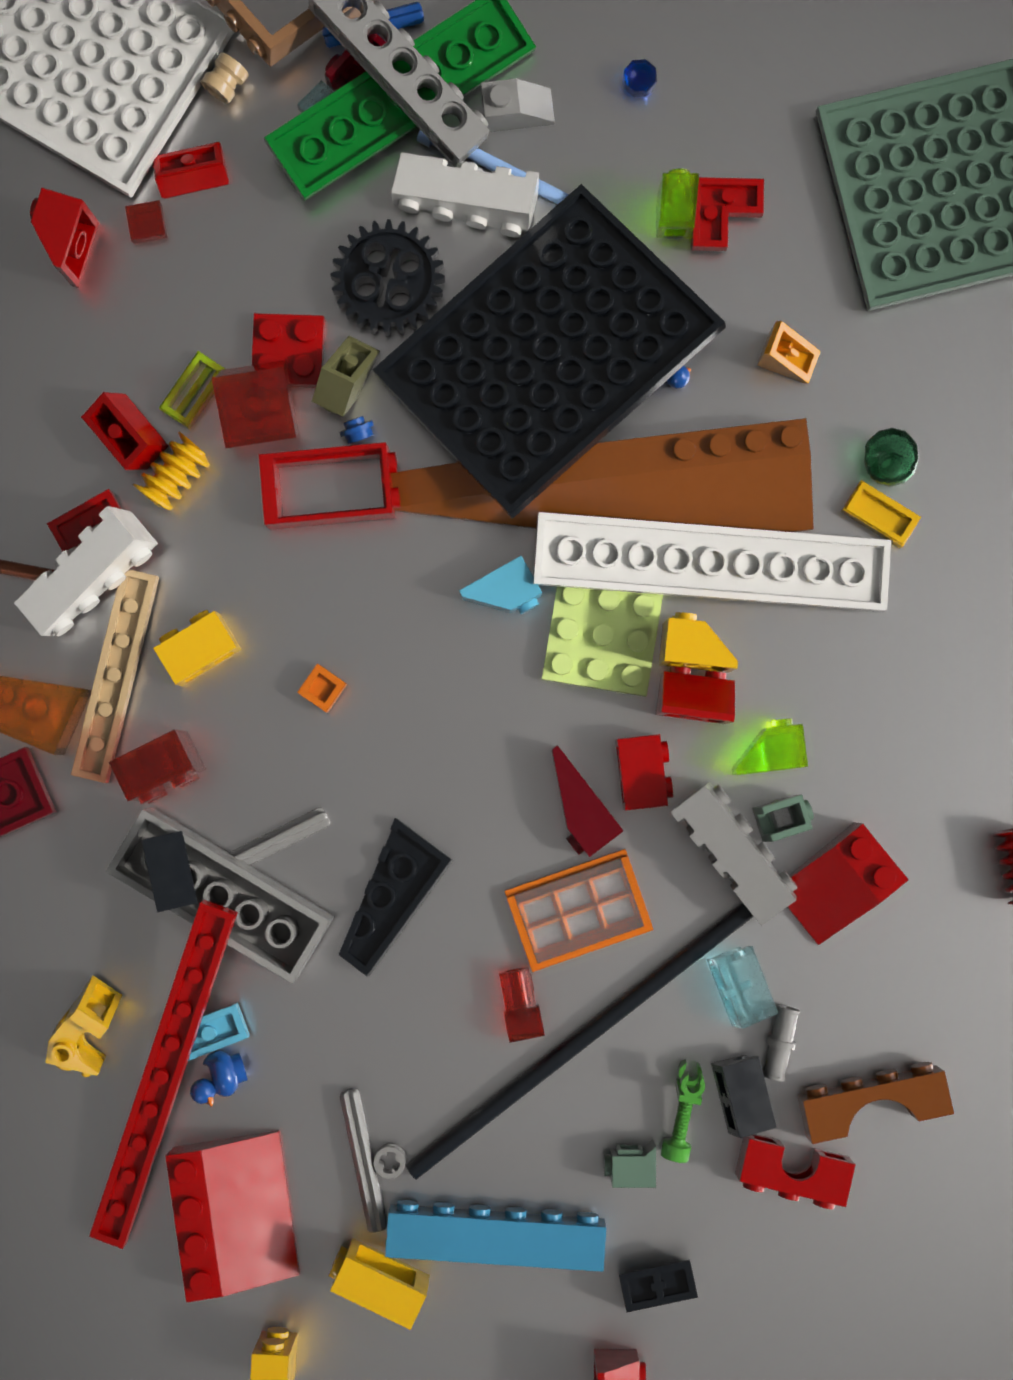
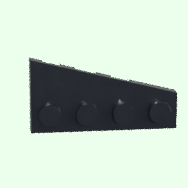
M397 818L393 821L388 840L381 850L374 874L365 889V896L359 910L355 913L339 952V956L365 976L372 974L453 862V859Z

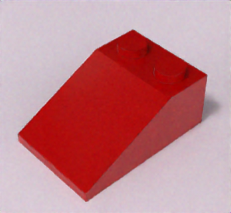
M854 822L789 875L798 888L793 891L797 896L796 901L787 908L817 945H820L879 905L909 879L863 823Z

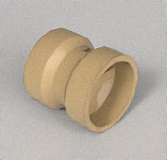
M221 52L214 61L215 68L212 72H207L200 83L216 99L229 104L235 96L234 90L236 85H242L248 78L249 73L234 58Z

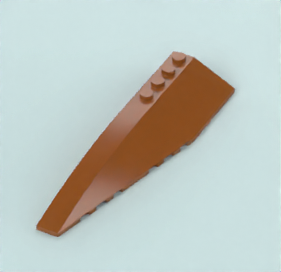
M806 418L597 443L513 519L459 462L391 474L392 487H399L401 508H395L394 510L421 515H437L461 520L469 519L537 529L538 512L784 532H801L814 529L811 451Z

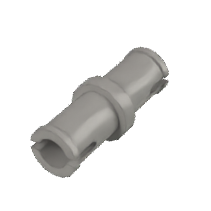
M786 1005L777 1006L772 1035L767 1037L766 1042L769 1045L765 1070L763 1071L765 1078L781 1082L785 1081L790 1052L794 1051L796 1046L793 1038L797 1018L800 1013L799 1009Z

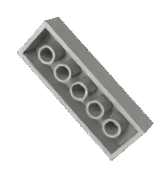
M153 807L142 809L106 872L155 901L142 839L182 831L198 903L171 909L170 911L192 924L202 900L237 911L238 913L227 945L293 984L299 978L335 916L243 861L238 860L233 855Z

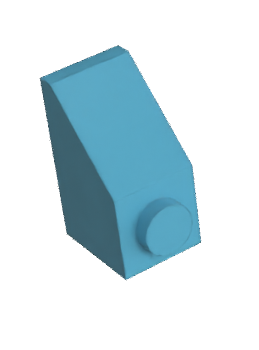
M522 556L459 590L464 601L508 613L519 610L521 615L538 606L539 602L537 599L542 596V591L538 584H533L534 577Z

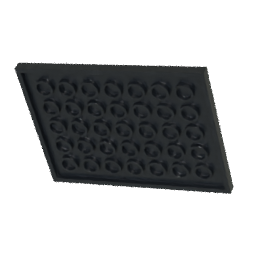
M580 184L372 370L383 384L513 519L726 328L725 321L593 194Z

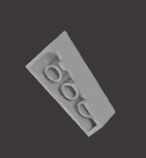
M708 782L670 813L678 822L684 819L688 825L686 829L689 832L690 838L702 850L707 849L710 853L708 858L714 868L724 879L729 878L732 882L730 885L732 890L762 926L796 901L797 896L793 891L798 887L785 870L779 874L771 862L775 860V857L763 842L757 845L749 833L753 831V828L741 813L737 816L732 813L727 806L731 800L721 786L718 784L713 788Z

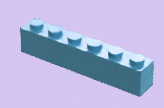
M399 1200L397 1205L391 1204L389 1208L385 1257L604 1272L606 1223L605 1219L599 1218L597 1213L578 1212L577 1217L562 1216V1211L545 1209L541 1210V1214L527 1213L526 1209L520 1207H507L505 1212L490 1211L491 1207L486 1205H470L469 1209H455L454 1204L447 1202H437L433 1204V1207L419 1206V1203L413 1200Z

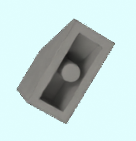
M517 78L481 83L483 114L488 122L487 128L490 132L555 124L551 88Z

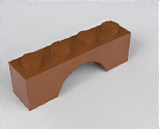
M921 1062L911 1065V1071L897 1073L896 1069H889L877 1072L876 1078L862 1081V1077L843 1079L840 1081L841 1085L827 1088L826 1084L809 1086L805 1089L806 1093L797 1095L806 1137L812 1144L848 1137L850 1124L856 1113L868 1103L877 1100H892L901 1103L910 1115L919 1122L952 1115L954 1110L945 1071L937 1065L933 1066L932 1062Z

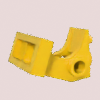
M93 975L84 986L79 997L57 1023L48 1041L45 1063L55 1065L61 1070L82 1072L81 1075L83 1077H90V1074L97 1076L106 1055L91 1046L86 1041L84 1033L89 1032L98 1039L102 1037L111 1023L122 994Z

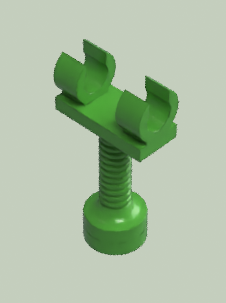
M686 1059L678 1066L680 1079L676 1078L675 1083L679 1105L671 1137L664 1138L661 1149V1156L663 1158L678 1163L689 1161L692 1146L685 1138L691 1117L690 1114L693 1104L701 1105V1094L705 1090L701 1065L697 1062L696 1074L689 1077V1071L684 1072L687 1064Z

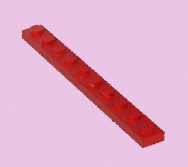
M202 900L199 904L89 1235L91 1238L123 1249L128 1242L238 913L237 911L207 900Z

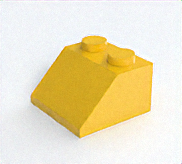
M675 612V616L669 617L662 624L658 666H680L695 670L729 673L738 668L737 659L706 621L696 620L697 614Z

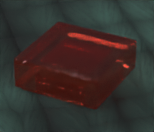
M160 200L125 206L130 238L133 244L168 238Z

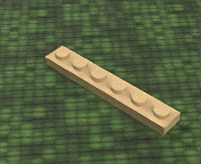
M130 569L124 574L126 579L116 590L71 772L73 776L102 783H109L159 577L156 575Z

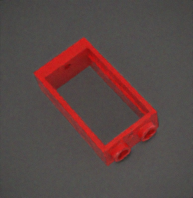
M386 442L259 454L264 525L270 530L395 518L394 509L401 508L399 487H392L391 478L392 473H398L396 452H390ZM380 458L384 507L283 516L279 468Z

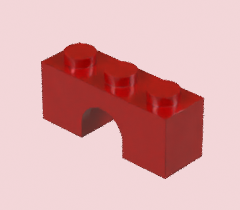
M757 1134L743 1137L735 1175L739 1182H743L744 1188L755 1192H764L765 1188L778 1191V1196L792 1201H799L800 1196L813 1199L814 1205L825 1209L833 1210L835 1205L846 1207L856 1166L850 1157L814 1148L808 1167L803 1171L793 1173L784 1170L782 1167L785 1147L780 1140Z

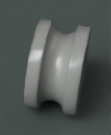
M395 1143L382 1145L374 1157L373 1165L375 1171L385 1179L397 1178L405 1169L406 1153L401 1146ZM388 1152L395 1153V1160L400 1163L397 1168L393 1165L392 1170L384 1168L385 1161L380 1159L383 1154L387 1157Z

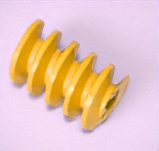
M180 431L178 434L183 443L169 442L173 454L171 455L163 451L159 453L164 465L155 462L150 464L155 475L141 474L145 483L144 487L132 484L159 508L162 507L167 510L173 509L168 499L169 496L178 500L182 498L177 488L178 486L187 489L192 487L187 479L188 475L200 478L201 475L196 465L198 464L206 468L210 466L205 456L206 454Z

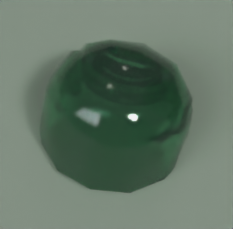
M896 428L880 430L867 441L864 465L866 473L870 475V479L876 484L888 487L904 484L916 472L919 460L918 446L916 441L906 431Z

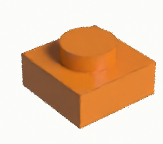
M317 663L297 693L328 713L348 684Z

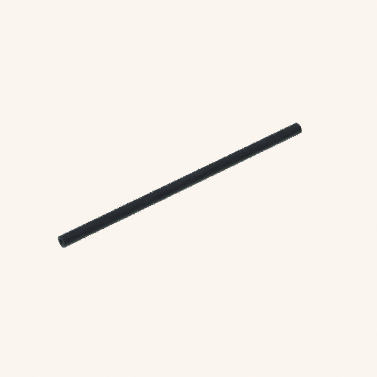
M741 903L406 1164V1168L415 1180L421 1177L752 919L754 916Z

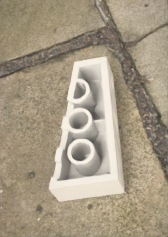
M401 152L391 195L393 204L398 205L400 210L407 213L415 214L418 213V210L432 213L434 218L441 221L449 222L452 221V218L466 221L468 226L475 229H486V226L500 229V232L506 236L520 237L521 234L524 235L531 228L538 199L539 172L527 171L525 177H519L511 174L512 170L506 167L496 166L495 171L485 172L476 163L462 161V163H457L456 167H450L449 162L444 158Z
M106 506L98 514L103 521L93 528L87 526L78 535L82 543L78 547L63 551L55 559L57 569L54 572L48 570L42 573L14 602L41 636L56 635L59 637L65 634L74 625L72 620L81 612L84 614L92 610L100 602L98 597L104 591L118 587L126 579L124 574L132 566L138 567L152 556L153 553L150 550L158 543L131 511Z

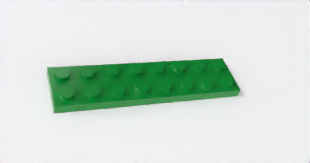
M475 0L415 39V45L413 46L422 57L424 55L429 56L439 68L438 74L447 84L449 82L455 84L464 97L479 88L482 82H488L536 49V45L507 0ZM396 61L392 64L393 68L399 73L404 74L411 71L409 64L405 61ZM366 71L265 136L264 141L305 201L416 129L417 126ZM423 87L417 90L418 95L423 100L430 101L436 97L430 88Z

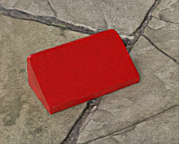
M220 142L161 154L153 162L155 181L162 198L229 184Z

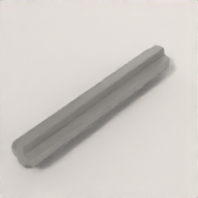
M318 807L229 852V854L250 866L328 827L330 820L322 807Z
M350 1089L340 1094V1101L367 1229L370 1233H376L386 1229L387 1220L377 1173L373 1165L374 1159L358 1089Z

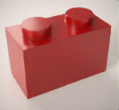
M103 392L81 416L125 470H147L150 464L160 456L159 453L161 451L164 452L169 446L126 394Z
M660 734L616 739L623 810L668 806V798H673V785L671 776L665 777L664 763L669 762L667 741L661 742Z

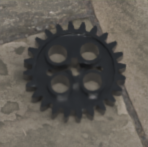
M387 219L385 229H380L378 223L373 221L372 231L369 233L363 226H360L361 237L357 239L349 234L347 237L351 245L350 248L341 245L338 247L340 254L344 258H334L332 261L334 266L340 270L330 274L332 281L339 283L332 287L334 295H343L337 301L339 308L350 306L345 313L347 319L350 320L358 315V328L361 329L369 322L371 334H375L379 326H383L385 335L389 336L391 327L396 326L398 332L402 335L404 334V324L406 323L414 330L417 329L416 318L419 316L421 319L428 321L429 317L425 309L437 310L438 308L436 301L432 297H443V290L436 286L445 283V275L436 273L444 268L442 260H434L439 255L438 248L427 249L431 243L430 237L425 236L418 240V227L413 228L410 233H407L404 221L400 223L398 229H393L390 219ZM394 249H398L399 253L392 267L394 279H389L384 304L382 307H378L377 303L384 290L382 277L388 276L392 252ZM375 250L385 253L384 259L377 263L370 262L367 259L368 255ZM407 260H414L419 263L418 268L413 272L403 271L401 265ZM370 283L376 287L375 291L369 296L359 295L357 291L362 284ZM397 293H405L410 298L405 305L396 306L391 302L392 297Z

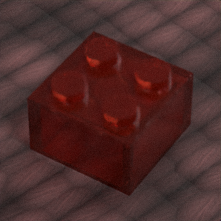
M286 360L215 371L212 376V383L225 449L297 437L298 424Z
M175 729L109 762L127 801H140L141 805L147 802L151 804L168 795L166 789L172 786L173 788L179 786L183 788L200 779L198 773L206 770L188 731Z

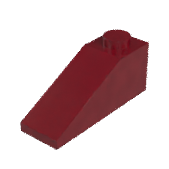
M557 745L551 752L566 828L571 833L566 839L578 855L585 851L591 857L624 830Z

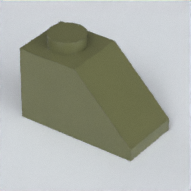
M348 336L321 368L311 402L343 417L357 400L379 356L380 350Z

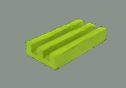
M197 351L159 409L190 430L228 375V370L200 351ZM202 362L206 364V367L204 368L198 379L195 381V383L192 385V387L190 388V390L188 391V393L186 394L176 410H173L171 407L174 405V403L176 402L182 391L185 389L193 375L196 373ZM216 371V374L213 376V378L211 379L205 390L202 392L194 406L191 408L187 416L184 417L183 414L186 412V410L188 409L194 398L197 396L205 382L208 380L212 372Z

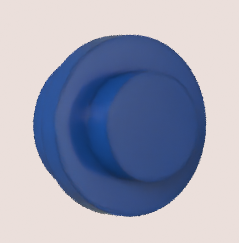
M361 416L344 422L345 430L339 432L341 437H345L347 444H351L373 436L371 427L374 424L372 420L365 422L364 417Z

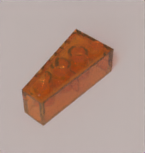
M0 676V733L50 754L65 755L92 690Z

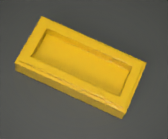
M862 480L858 482L841 510L842 513L886 540H891V543L899 548L904 546L921 519V516Z

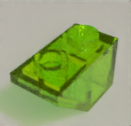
M678 168L662 174L657 193L656 238H691L695 227L699 173H690L687 169Z

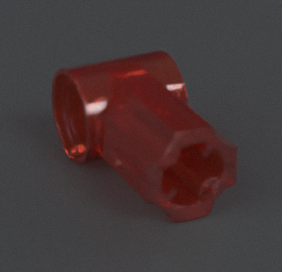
M529 967L500 972L499 977L506 1008L504 1018L509 1043L545 1036L539 1004L536 1005L534 986Z

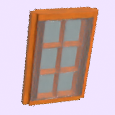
M626 849L505 890L532 972L654 930Z

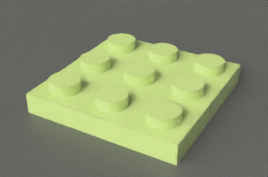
M557 587L542 680L646 697L663 595Z

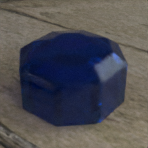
M646 59L632 60L624 69V89L633 97L648 96L656 87V67Z

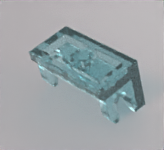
M753 946L737 947L706 959L733 1027L744 1029L778 1014Z

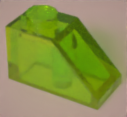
M792 718L772 720L771 728L762 729L731 768L732 775L808 767L803 724L793 725Z

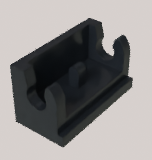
M177 831L142 839L157 913L197 904L183 832Z
M741 1055L711 1063L729 1134L743 1138L777 1128L759 1056L747 1057V1055Z
M690 1260L619 1274L626 1313L698 1298Z

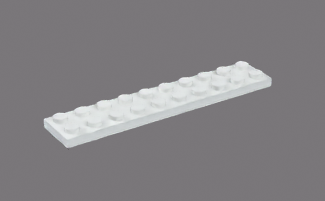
M538 512L533 584L884 612L887 611L891 540Z

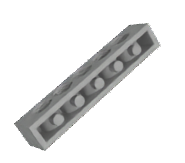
M309 0L308 9L454 167H456L457 163H462V161L466 160L486 141L490 132L487 128L488 122L477 109L471 110L463 101L464 96L459 88L452 82L447 84L438 74L439 68L435 62L427 55L422 57L413 47L415 43L411 36L403 28L397 29L389 21V13L378 1L372 2L371 0ZM347 7H355L360 11L361 16L356 19H350L342 11ZM372 34H380L385 38L386 43L382 46H374L368 41V37ZM396 61H405L409 64L411 71L404 74L399 73L393 68L392 64ZM423 87L430 88L436 97L430 101L423 100L418 95L417 90ZM453 114L459 119L460 125L454 128L448 127L444 124L442 116Z

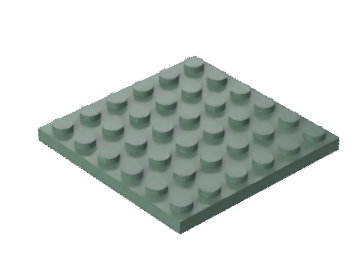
M1013 59L817 107L815 112L867 311L1013 276Z

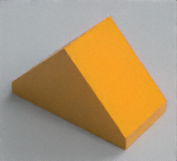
M776 321L768 334L757 366L802 383H809L820 350L784 322Z

